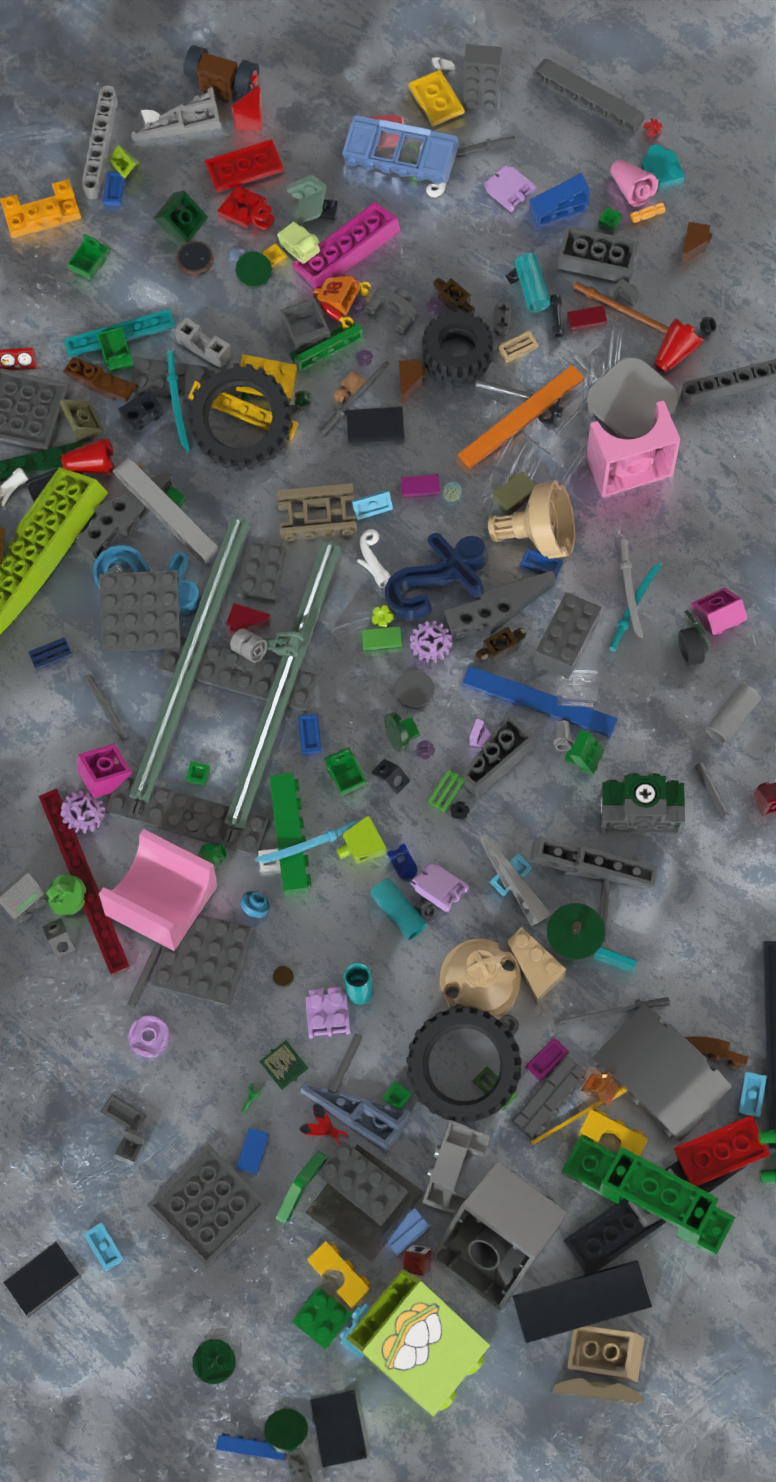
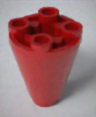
M674 319L657 353L654 366L661 372L666 373L667 370H671L703 344V338L694 333L695 329L687 323L684 326L678 319Z
M101 438L67 451L66 454H62L63 468L69 471L111 476V474H114L115 465L110 457L114 455L110 439Z

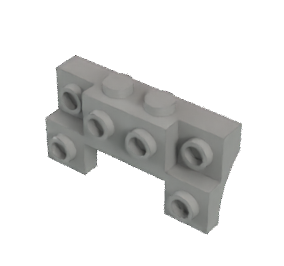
M449 1121L442 1145H437L434 1157L437 1158L435 1166L431 1165L427 1174L430 1181L423 1204L456 1216L464 1201L469 1197L455 1192L467 1152L484 1157L490 1139L489 1135L475 1131L463 1124Z

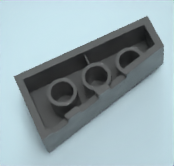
M508 712L503 717L504 719L500 725H497L490 739L485 742L483 749L475 756L462 775L464 786L476 798L481 796L536 748L535 737Z

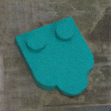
M661 145L649 147L647 155L642 159L641 168L656 177L658 188L685 180V175L674 151L665 150Z

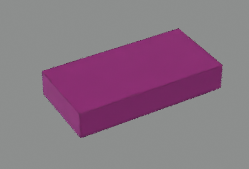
M439 475L402 477V498L440 494Z
M554 1037L525 1068L541 1082L569 1054V1051Z

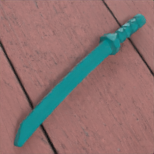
M167 351L169 367L167 382L170 384L178 435L183 448L190 452L177 386L179 379L175 372L174 351Z
M662 563L651 567L635 593L636 606H638L650 583L662 567ZM629 607L622 619L618 620V628L609 647L613 652L617 650L625 630L629 628L628 623L631 619Z

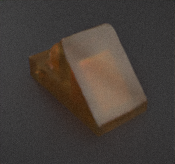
M593 1073L581 1089L585 1095L596 1097L607 1106L610 1105L619 1090L609 1075Z

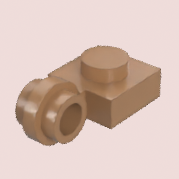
M351 371L340 383L341 388L335 391L333 395L337 403H345L349 394L353 396L366 380Z

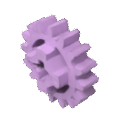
M426 621L424 627L419 624V630L413 629L414 636H410V641L412 642L410 643V648L414 649V656L419 654L420 661L426 658V663H429L430 659L437 663V658L444 660V654L449 655L448 648H452V642H450L452 641V635H448V628L443 630L442 623L436 626V621L432 625H429V622Z
M82 791L79 792V795L73 792L71 798L67 796L65 803H62L61 816L64 817L63 823L69 822L68 828L75 827V832L77 833L79 829H82L83 833H86L87 829L93 832L95 826L99 828L101 821L104 819L105 808L102 807L103 802H97V798L91 797L89 791L86 795H83ZM83 808H85V813H83V816H81V811L83 810Z

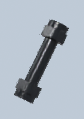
M560 294L550 296V307L553 308L554 325L552 326V334L554 338H562L564 336V325L561 324L560 307L562 306V298Z

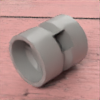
M244 628L239 629L233 635L230 643L232 651L254 663L259 662L264 657L268 647L266 640Z

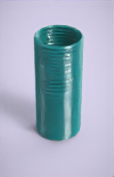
M533 253L522 254L514 261L527 309L532 312H539L550 305V298L537 255Z
M390 878L382 880L371 890V897L374 898L376 903L407 940L415 938L427 927L426 921Z
M359 962L347 966L344 971V981L348 998L354 1004H366L373 997L370 969L365 964ZM357 981L366 982L364 985L359 987L352 986V984Z

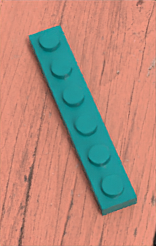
M163 310L65 338L64 343L68 356L71 358L101 349L97 334L121 326L126 342L176 328L171 310Z

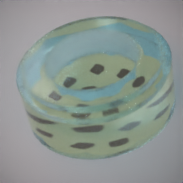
M449 482L443 488V496L449 502H456L462 496V488L456 482Z

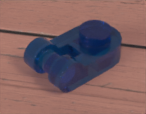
M405 844L400 845L395 851L390 850L386 852L401 880L410 882L417 876V866ZM403 855L405 860L399 863L397 858Z

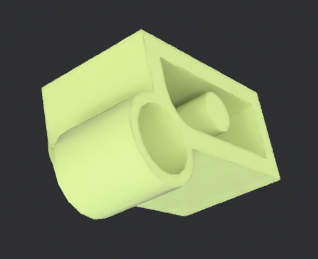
M292 222L277 234L281 247L303 264L320 252L317 237L314 234L308 233L302 225L299 226L295 222Z

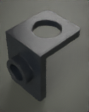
M558 398L556 408L550 407L547 409L552 414L549 419H544L539 415L535 421L556 426L558 418L562 417L564 408L560 407L561 398Z
M383 759L372 771L374 776L386 781L396 794L410 782V779L400 766L386 759ZM397 776L402 777V782L399 786L394 785V779Z

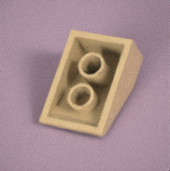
M590 1326L573 1330L567 1369L638 1383L644 1338L634 1332Z

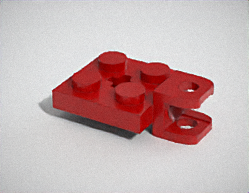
M239 185L235 187L217 210L219 216L247 229L253 222L254 226L268 230L275 221L274 216L270 214L272 209L267 204V199Z

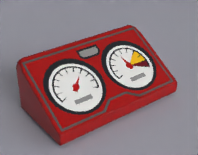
M34 349L0 350V368L10 371L36 369L37 357Z

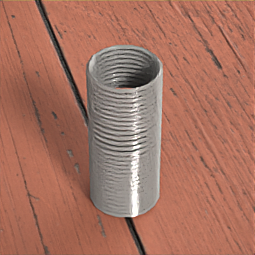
M740 684L722 706L721 710L718 711L717 715L707 725L706 732L715 741L726 744L761 698L758 692L746 684Z

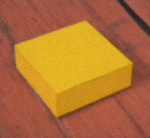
M277 243L261 252L268 258L272 268L287 259V255Z

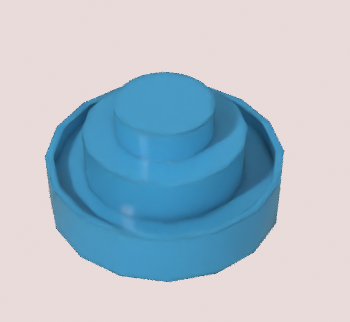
M248 891L244 893L240 900L241 908L250 917H264L270 909L268 899L258 892Z

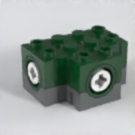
M630 773L628 776H624L623 782L613 779L602 782L600 791V833H682L685 824L684 783H679L677 780H669L666 783V776H661L658 773H652L648 776Z

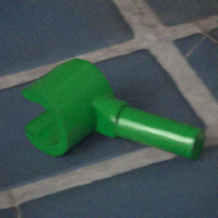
M254 1083L249 1086V1096L241 1110L244 1113L247 1112L254 1098H258L261 1095V1087L256 1093L251 1091Z

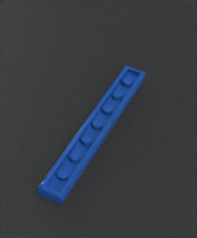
M472 666L468 667L462 682L463 686L547 716L568 721L570 724L611 738L618 719Z

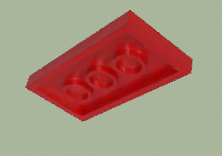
M272 139L204 160L216 193L284 172L283 164Z
M752 1115L673 1148L687 1181L696 1187L770 1156L766 1144H760L759 1129Z

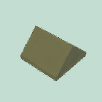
M60 401L63 414L77 441L83 440L85 442L105 432L90 402Z

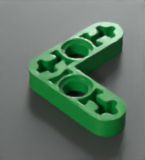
M318 1151L296 1176L278 1212L277 1220L283 1224H287L305 1188L325 1164L328 1158L326 1154Z

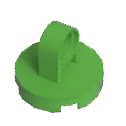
M69 874L60 875L53 880L46 893L49 905L58 914L73 915L80 911L85 903L83 899L86 888L78 877Z

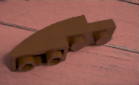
M72 357L63 370L66 375L81 385L113 401L117 398L127 402L136 390L134 383L105 373L103 368Z
M685 1037L702 1055L708 1057L707 1059L711 1062L719 1063L721 1061L727 1063L728 1067L736 1070L744 1069L747 1064V1056L728 1050L731 1042L710 1037Z

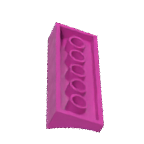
M373 202L318 244L320 252L303 264L299 260L292 263L293 269L314 289L322 288L327 278L339 277L345 274L399 233L401 230L398 219L382 206Z

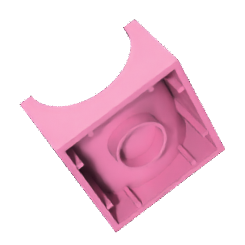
M664 400L656 403L651 431L640 438L620 439L607 433L598 421L590 424L586 461L601 498L673 476L681 439Z
M143 829L139 835L140 841L136 857L126 876L112 890L103 887L99 896L106 916L175 951L217 888L214 865Z

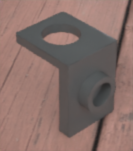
M61 918L43 926L46 938L57 959L76 950ZM60 942L68 943L67 949L63 951L58 950L57 945Z

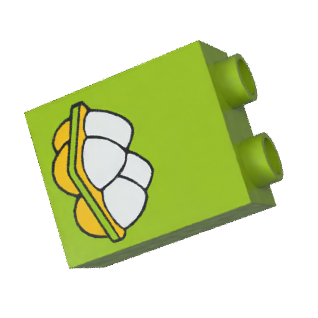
M404 1269L401 1270L345 1338L414 1402L433 1417L438 1410H444L453 1403L457 1393L456 1388L466 1375H472L481 1368L485 1359L484 1353L490 1347L483 1338L421 1280Z

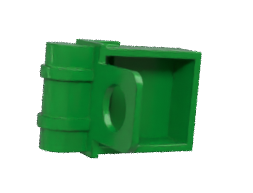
M83 234L84 242H81V245L67 265L69 270L91 280L99 267H102L107 260L106 256L109 255L111 248Z
M122 326L97 334L102 356L109 373L125 368L129 369V367L134 366Z
M579 730L574 744L567 751L565 761L577 764L579 770L593 776L598 769L600 759H602L603 746L599 741L595 740L590 732Z
M349 747L323 758L331 779L334 780L341 796L367 785L355 755L352 754Z

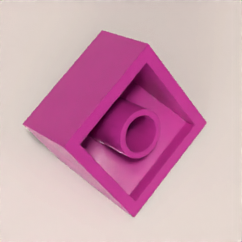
M726 588L691 603L704 629L712 635L721 634L724 630L738 626L747 620L742 599Z
M115 743L78 754L77 771L93 798L112 793L131 775L132 771Z

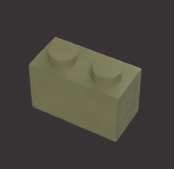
M523 471L519 474H514L508 479L507 483L503 486L499 485L493 491V503L506 516L511 515L529 501L535 484Z

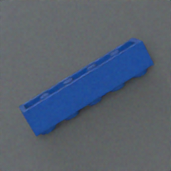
M222 1433L221 1436L218 1435L216 1450L285 1461L286 1453H279L271 1449L266 1440L258 1442L257 1438L249 1437V1440L243 1439L244 1436L235 1435V1438L230 1437V1434Z

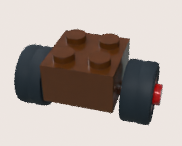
M192 45L185 57L184 75L198 80L200 92L205 94L209 88L213 87L216 97L233 101L237 92L248 94L256 87L259 80V65L255 62L243 60L238 67L235 61L211 55L206 48Z

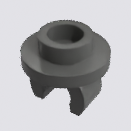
M421 898L420 900L423 903L421 908L417 906L414 908L423 919L428 920L435 915L436 905L425 898Z

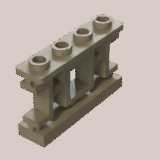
M353 483L277 490L279 511L288 510L289 522L280 523L282 540L293 541L297 538L313 539L318 536L332 537L339 534L348 536L357 533L356 516L346 517L345 508L346 504H352L351 500H354ZM341 500L342 507L330 508V501ZM303 503V511L292 512V504ZM326 506L327 519L308 520L307 508ZM342 515L343 522L332 523L331 516ZM304 518L305 526L294 527L293 519Z

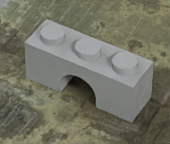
M186 317L175 329L176 340L179 344L218 368L224 366L232 357L229 343L217 336H214L212 340L203 334L199 325Z

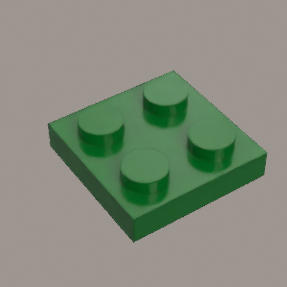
M318 1287L292 1320V1323L326 1350L353 1314Z

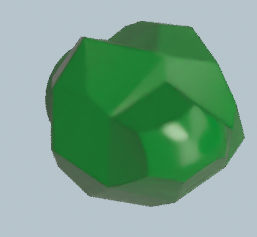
M208 843L201 846L197 856L217 867L223 859L227 858V852L222 843Z

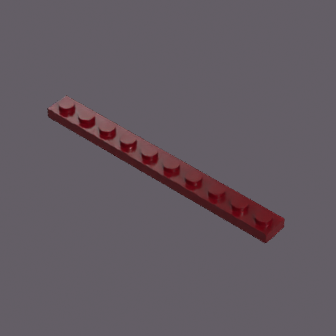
M56 788L38 796L70 875L78 877L85 885L86 893H84L83 901L85 903L83 908L111 976L130 969L131 967L110 917L104 913L99 889L73 827L71 829L68 828L69 822L63 823L64 817L61 816L63 801L58 789Z

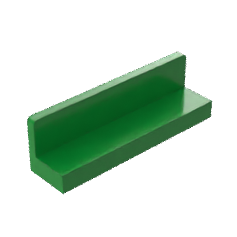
M353 322V326H351L349 323H346L349 329L344 331L342 326L330 331V339L298 355L293 350L289 353V357L294 365H297V369L300 372L362 340L363 329L361 325H355Z

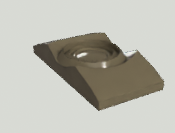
M576 1378L560 1382L552 1387V1393L632 1404H641L644 1400L641 1394L620 1383L608 1384Z

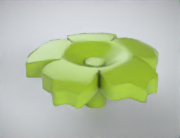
M383 605L382 607L374 608L372 611L374 614L372 616V623L374 625L378 624L381 628H388V623L394 620V614H390L389 606Z

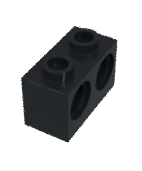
M150 390L118 408L120 418L132 434L143 430L148 424L158 421L164 415L161 404Z

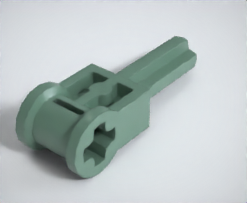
M288 631L287 633H278L276 638L262 639L267 642V650H272L279 656L297 657L300 642H303L304 637L297 632Z

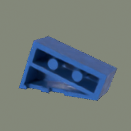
M580 173L530 199L529 210L537 227L588 211L590 189L583 174Z

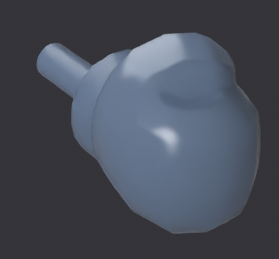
M232 246L228 250V261L236 267L239 257L248 252V249Z

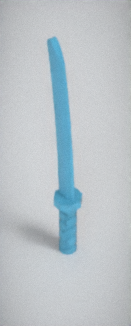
M354 820L336 830L329 829L323 835L292 847L256 857L255 861L268 863L311 849L328 841L334 842L338 836L343 835L344 832L356 825L357 821Z

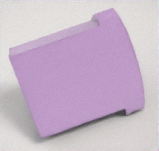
M476 719L470 734V746L483 747L485 742L492 736L487 728L484 727L483 720Z

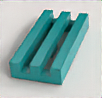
M600 947L594 956L595 959L633 972L637 962L635 959Z

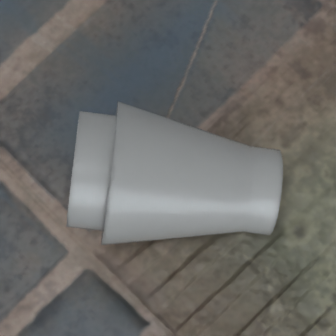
M565 720L557 723L553 744L558 751H568L573 745L569 722Z

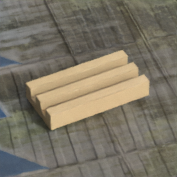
M530 330L497 346L498 352L501 353L502 358L504 357L506 363L539 348V344ZM527 338H530L529 340H527V341H525V342H523V343H519V342H521V341H523V340H525V339H527Z

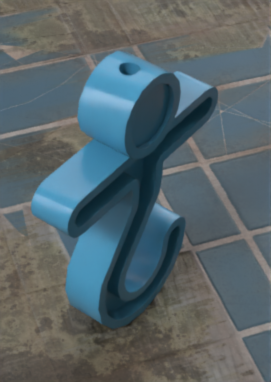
M118 545L106 549L98 556L94 563L93 576L100 590L99 574H110L118 566H127L132 572H149L151 570L139 551L129 546ZM179 551L172 556L166 571H178L180 615L187 616L198 610L201 597L195 583L190 580H183L189 568V560L184 552Z

